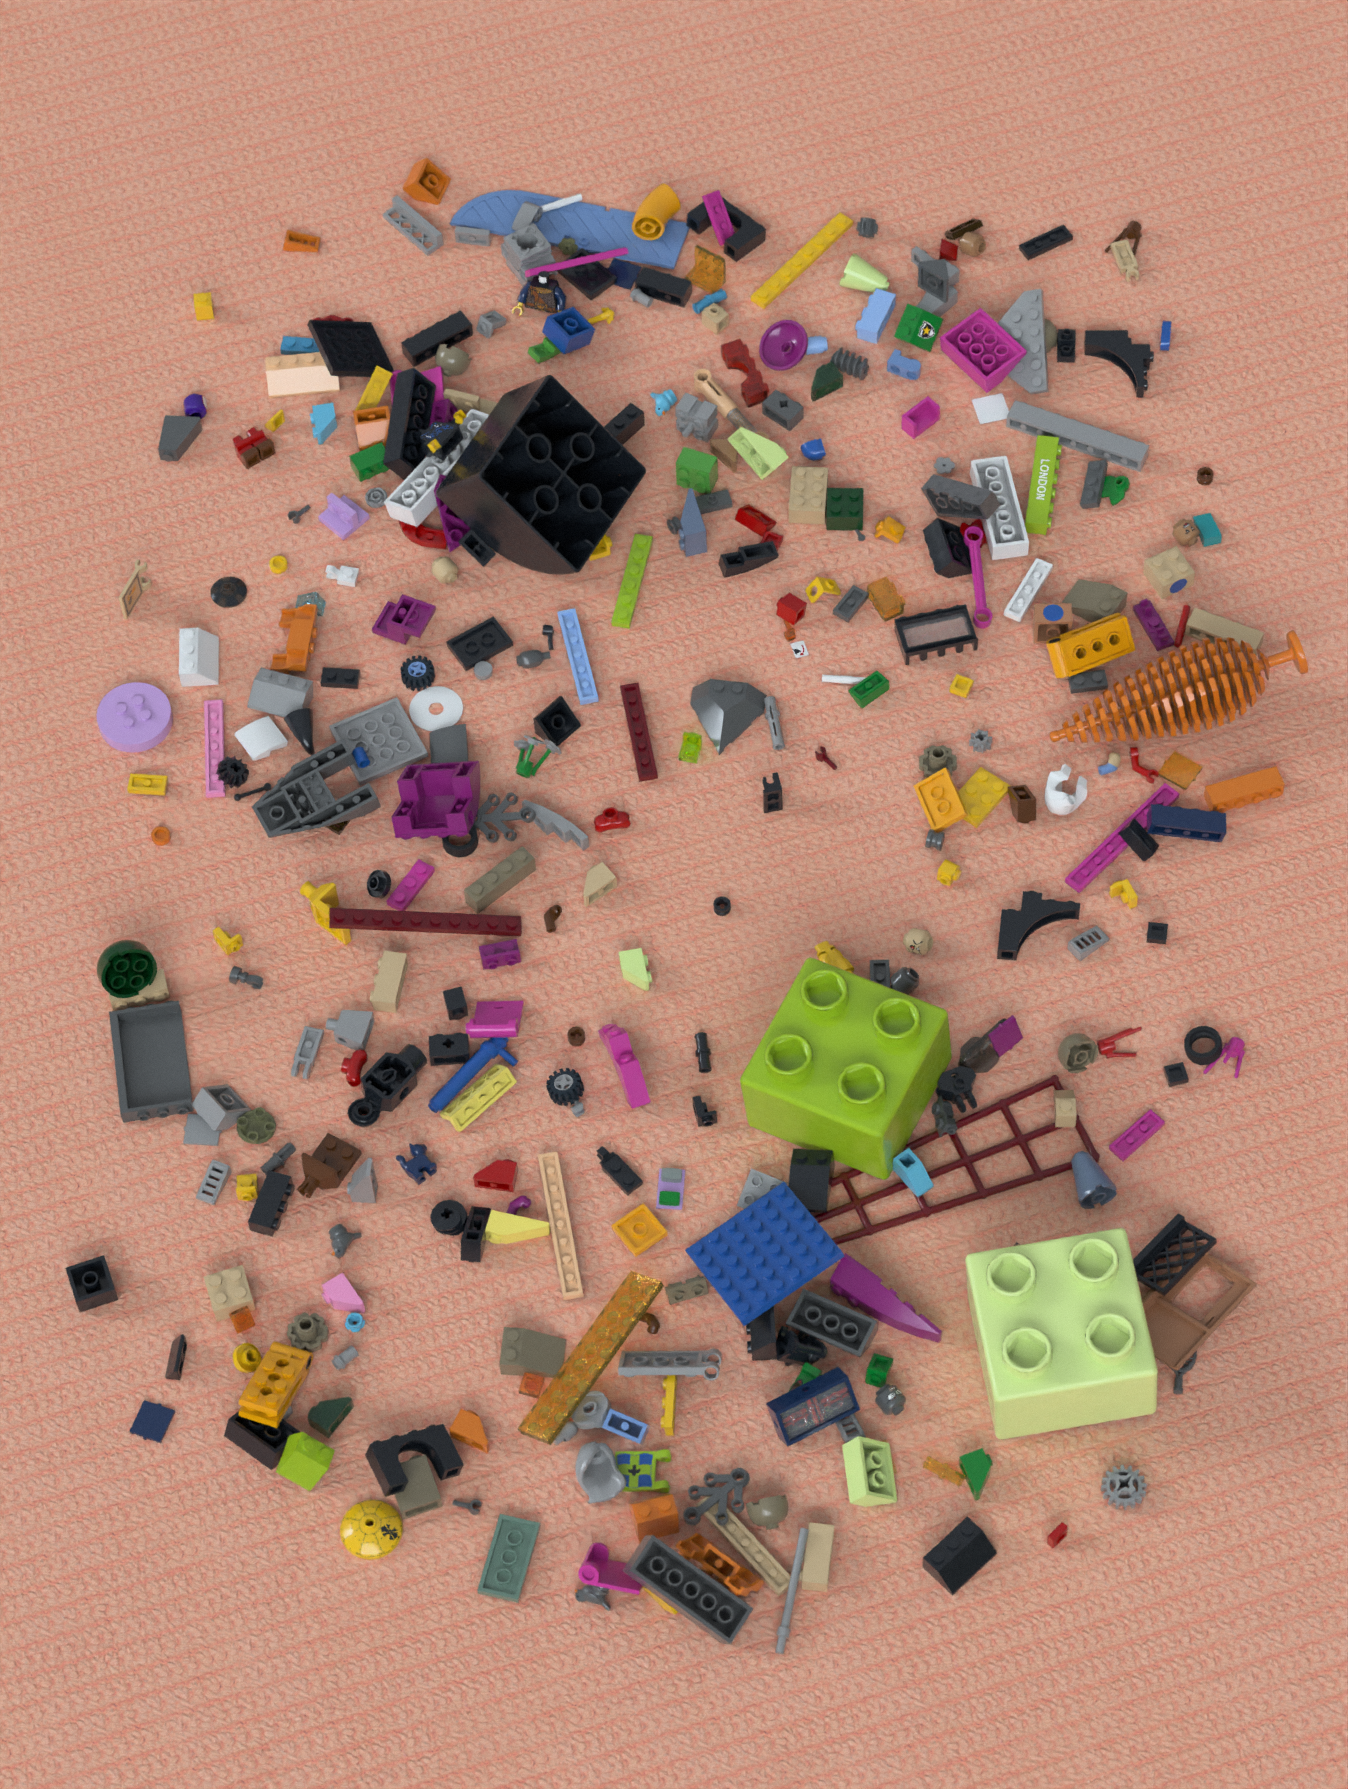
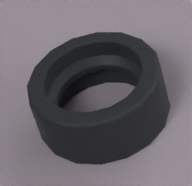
M474 825L469 831L471 840L465 845L456 846L449 842L451 835L442 838L445 851L454 857H466L472 854L478 845L477 830Z
M1208 1026L1193 1028L1184 1039L1186 1055L1189 1060L1199 1065H1208L1215 1062L1222 1053V1040L1219 1033L1214 1028ZM1200 1038H1209L1215 1042V1047L1207 1053H1198L1193 1051L1192 1044Z

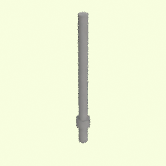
M800 1528L781 1626H778L777 1630L778 1641L775 1653L784 1654L786 1639L790 1635L791 1629H789L809 1531L805 1528Z

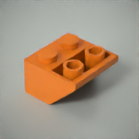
M388 405L353 411L359 451L380 442L386 448L390 423Z

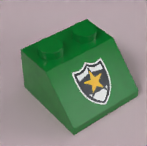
M907 304L894 337L931 352L944 319Z

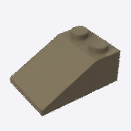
M1078 579L1062 603H1071L1073 614L1092 623L1114 613H1121L1126 606L1127 592L1111 584Z
M504 1327L500 1356L501 1375L562 1378L566 1339L525 1328Z

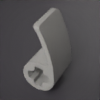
M525 201L513 222L512 230L518 231L530 225L532 221H539L543 208Z

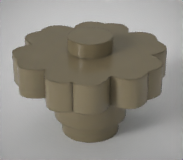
M932 745L924 749V755L919 757V769L924 771L926 778L945 767L952 776V771L957 769V757L952 755V750L944 745L937 747Z
M307 1313L295 1316L294 1323L288 1325L287 1337L291 1340L292 1347L312 1353L322 1348V1343L328 1340L329 1334L324 1318L316 1313L310 1316Z

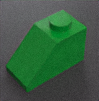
M983 1448L959 1457L960 1469L975 1501L980 1499L989 1478L991 1466L993 1465L989 1454L985 1455Z

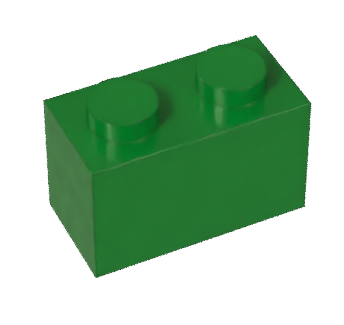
M382 442L349 456L351 468L360 482L389 470L383 464L385 447Z

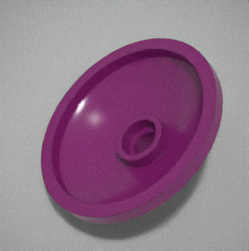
M781 320L774 323L765 331L760 341L759 354L762 362L775 371H785L796 366L807 351V332L802 325L793 320Z

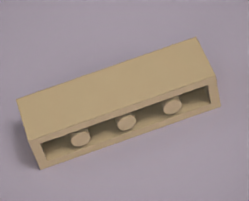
M1194 608L1186 624L1185 635L1201 641L1202 638H1209L1210 643H1213V645L1215 644L1214 637H1221L1226 645L1228 637L1234 638L1238 642L1241 652L1242 640L1250 643L1255 655H1257V648L1260 649L1264 633L1258 629L1249 628L1239 622H1233L1222 616H1217Z

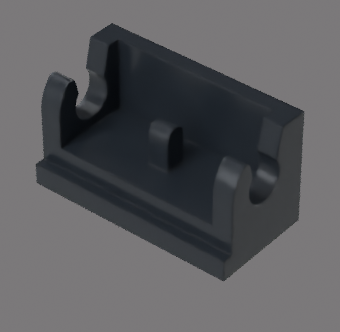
M778 772L773 773L774 782L771 784L767 783L766 777H763L764 813L783 810L782 787Z

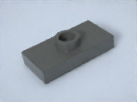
M728 489L695 497L701 514L733 507Z

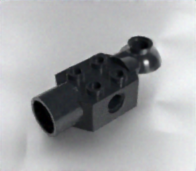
M407 1044L398 1054L386 1052L361 1078L364 1098L354 1101L348 1108V1117L353 1124L359 1127L371 1126L377 1121L381 1111L392 1112L417 1086L416 1074L427 1064V1058L420 1049L412 1044Z

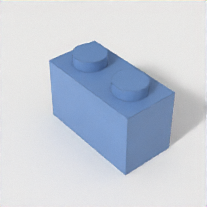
M610 1408L602 1428L643 1445L650 1426Z

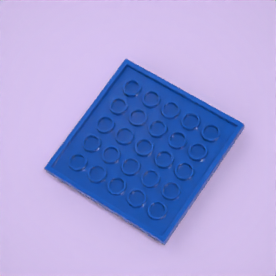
M785 1182L772 1189L685 1250L743 1326L844 1257L840 1248Z

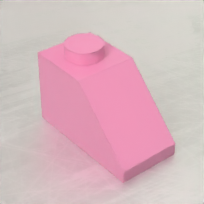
M343 1273L322 1285L324 1293L321 1295L327 1304L331 1303L334 1309L361 1314L365 1312L363 1301Z

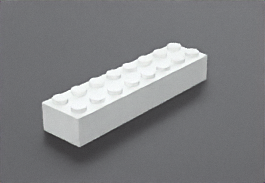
M471 409L466 414L467 417L463 419V423L459 426L463 439L446 459L441 460L435 456L426 457L384 501L391 518L418 527L435 509L437 502L434 488L439 475L447 476L489 416L488 414Z

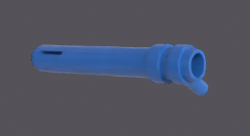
M501 1037L489 1038L488 1041L485 1040L480 1045V1049L429 1100L428 1107L434 1113L440 1112L498 1054L514 1067L518 1060L504 1049L509 1039Z

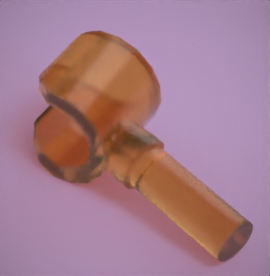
M783 620L787 631L784 632V637L790 642L796 638L795 629L790 626L789 622Z

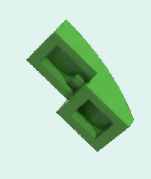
M547 337L544 338L542 344L529 347L528 354L537 363L544 362L561 352Z

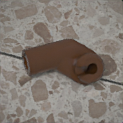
M554 905L544 914L548 933L556 931L554 922L562 913V908L559 905Z

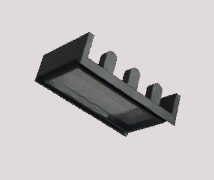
M966 604L895 619L894 630L905 665H909V657L919 654L920 660L924 661L927 659V653L937 651L938 656L942 657L945 655L946 648L955 647L956 653H961L965 644L971 643L974 651L978 648V638L976 637Z

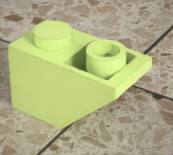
M642 948L620 951L619 961L623 978L648 991L652 978L651 972L646 971V966H649L647 954L643 955Z

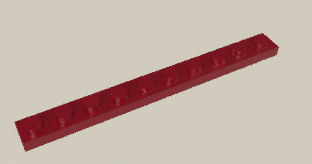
M329 908V928L498 936H521L522 934L521 916Z

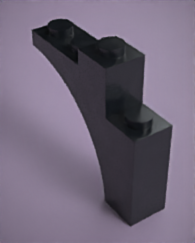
M1085 330V355L1099 357L1118 366L1132 381L1136 398H1143L1144 390L1148 389V380H1144V376H1147V369L1150 368V362H1153L1154 353L1150 351V344H1132L1131 337H1128V330Z
M1023 891L1021 911L1002 909L997 959L1016 961L1022 944L1033 932L1042 926L1060 920H1079L1080 903L1056 901L1053 899L1042 900V893Z

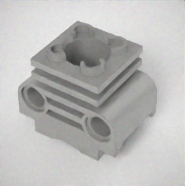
M534 223L505 236V242L501 244V253L506 259V265L516 275L522 286L534 278V276L526 278V270L556 263L551 254L550 243ZM557 271L549 272V276L552 274L557 275L558 273Z

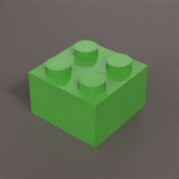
M683 447L676 461L677 485L683 488H692L699 493H711L718 480L717 457Z

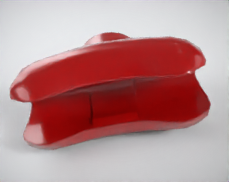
M613 807L606 808L603 814L596 816L594 819L595 831L601 833L612 829H626L631 824L629 814L624 811H617Z
M356 1050L353 1052L351 1059L345 1057L342 1062L341 1073H346V1081L353 1087H357L361 1083V1070L368 1061L365 1050Z

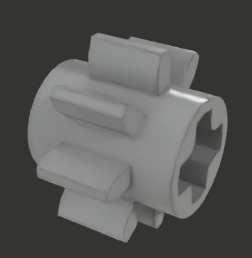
M978 729L975 734L971 733L969 746H973V752L983 753L986 749H991L992 737H988V731Z

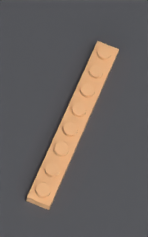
M558 1152L539 1154L538 1160L563 1300L583 1297Z

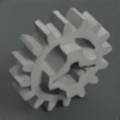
M1121 1464L1120 1469L1113 1466L1112 1473L1107 1470L1106 1477L1102 1478V1484H1104L1101 1485V1491L1104 1492L1103 1499L1109 1498L1108 1505L1115 1503V1509L1123 1506V1509L1127 1510L1128 1505L1134 1509L1135 1502L1141 1504V1497L1145 1498L1146 1491L1144 1490L1147 1487V1484L1143 1483L1145 1477L1138 1476L1139 1470L1133 1472L1132 1466H1129L1128 1469H1125L1123 1464ZM1110 1483L1112 1484V1487L1114 1488V1491H1113V1492H1112L1111 1489H1110ZM1134 1483H1136L1137 1488H1138V1491H1136V1488L1134 1487Z

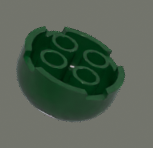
M121 940L111 944L102 952L97 963V976L100 983L111 996L117 998H129L138 995V991L153 983L157 974V963L150 950L142 943L134 940Z

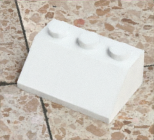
M200 628L180 629L179 677L182 687L219 685L218 636Z

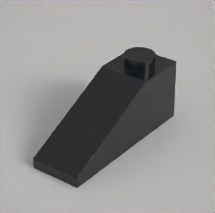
M471 1206L461 1238V1260L481 1262L486 1242L485 1229L491 1208Z

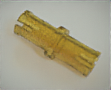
M930 1456L926 1458L927 1462L925 1461L923 1464L924 1469L937 1474L938 1478L946 1479L958 1487L962 1485L961 1481L964 1482L966 1475L950 1468V1465L947 1463L942 1464Z

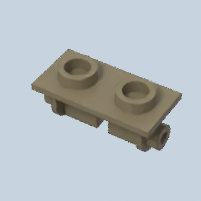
M698 1275L697 1277L685 1280L686 1283L682 1284V1281L668 1284L665 1287V1292L668 1295L669 1304L709 1294L706 1278Z

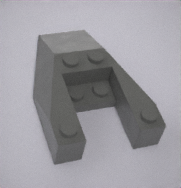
M344 739L293 765L291 770L284 777H281L277 784L252 806L269 838L330 826L365 816L381 807L378 797L369 783L336 801L327 787L324 779L356 763Z

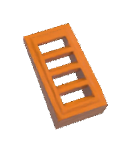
M287 230L283 250L318 252L321 237Z

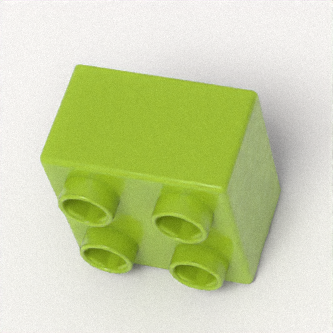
M807 958L740 1078L749 1126L805 1149L833 1151L835 1161L879 1179H888L893 1170V1158L903 1152L937 1087L942 1073L945 1072L952 1059L948 1012L943 1008L820 960Z

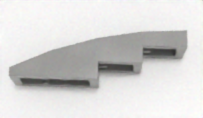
M527 800L522 801V807L529 806L535 811L536 817L533 822L547 836L554 832L565 843L572 839L583 851L589 847L588 836L573 823L541 805Z

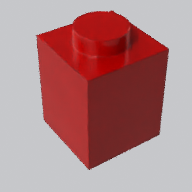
M789 592L785 597H781L778 600L776 615L795 625L805 616L807 603Z

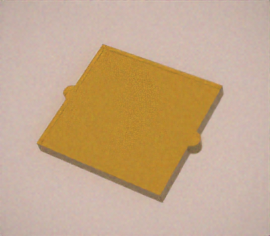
M1174 751L1169 759L1164 761V765L1158 773L1162 778L1186 790L1193 781H1196V776L1202 770V766Z

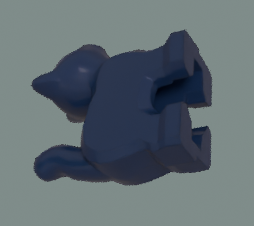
M410 1143V1152L414 1158L406 1162L403 1156L397 1155L396 1160L400 1162L406 1174L420 1185L426 1181L423 1177V1172H427L431 1177L437 1172V1165L432 1163L426 1155L427 1147L424 1144L412 1145Z

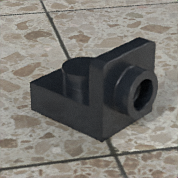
M701 1096L693 1097V1110L698 1127H708L717 1123L716 1110L708 1112L706 1102L702 1103Z

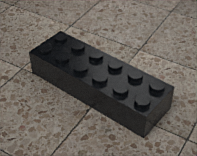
M415 368L397 373L383 464L403 480L425 459V453L421 448L422 443L417 434L419 429H427L429 427L436 385Z

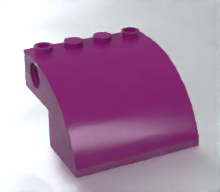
M479 761L407 765L397 780L401 803L391 817L395 838L407 840L412 837L425 839L430 836L444 838L448 835H456L457 837L467 835L475 822L479 807Z

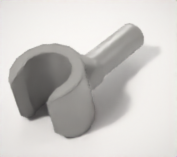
M573 1100L575 1105L571 1107V1110L576 1117H579L585 1112L583 1104Z

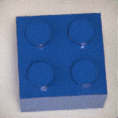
M574 307L547 316L542 332L563 354H567L590 345L595 328Z

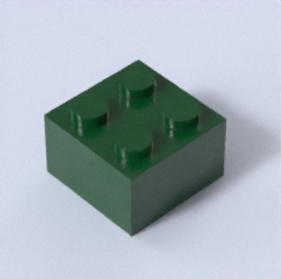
M827 488L826 530L858 529L863 531V488Z

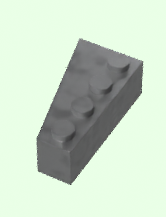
M935 474L921 488L937 516L988 520L1000 506L993 491Z

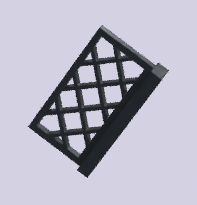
M1178 1213L1133 1259L1137 1280L1165 1296L1217 1243L1216 1238L1186 1222L1184 1216ZM1187 1230L1193 1232V1236L1182 1238V1235ZM1199 1240L1208 1241L1205 1245L1197 1246V1241ZM1194 1241V1247L1183 1249L1182 1243ZM1172 1245H1180V1249L1169 1251ZM1195 1252V1256L1192 1259L1184 1260L1183 1254ZM1181 1255L1180 1261L1170 1262V1256ZM1166 1257L1167 1263L1155 1264L1160 1258ZM1182 1266L1179 1272L1171 1273L1170 1268ZM1167 1268L1168 1274L1156 1275V1270ZM1153 1271L1152 1277H1143L1146 1272ZM1168 1280V1283L1163 1288L1157 1285V1281Z

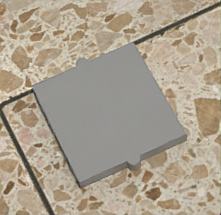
M188 1114L187 1123L184 1127L183 1143L218 1146L219 1135L222 1133V1130L214 1131L198 1114Z

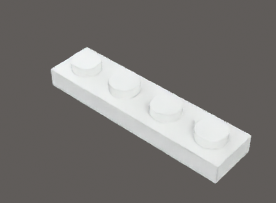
M1038 558L1035 559L1004 610V616L1021 622L1051 573L1053 564Z

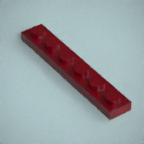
M639 684L620 685L639 782L658 779Z

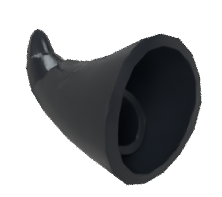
M303 708L289 713L284 718L286 724L305 751L311 756L314 755L313 710Z

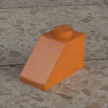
M460 1409L449 1429L451 1438L488 1454L489 1444L478 1414L472 1410L465 1411Z

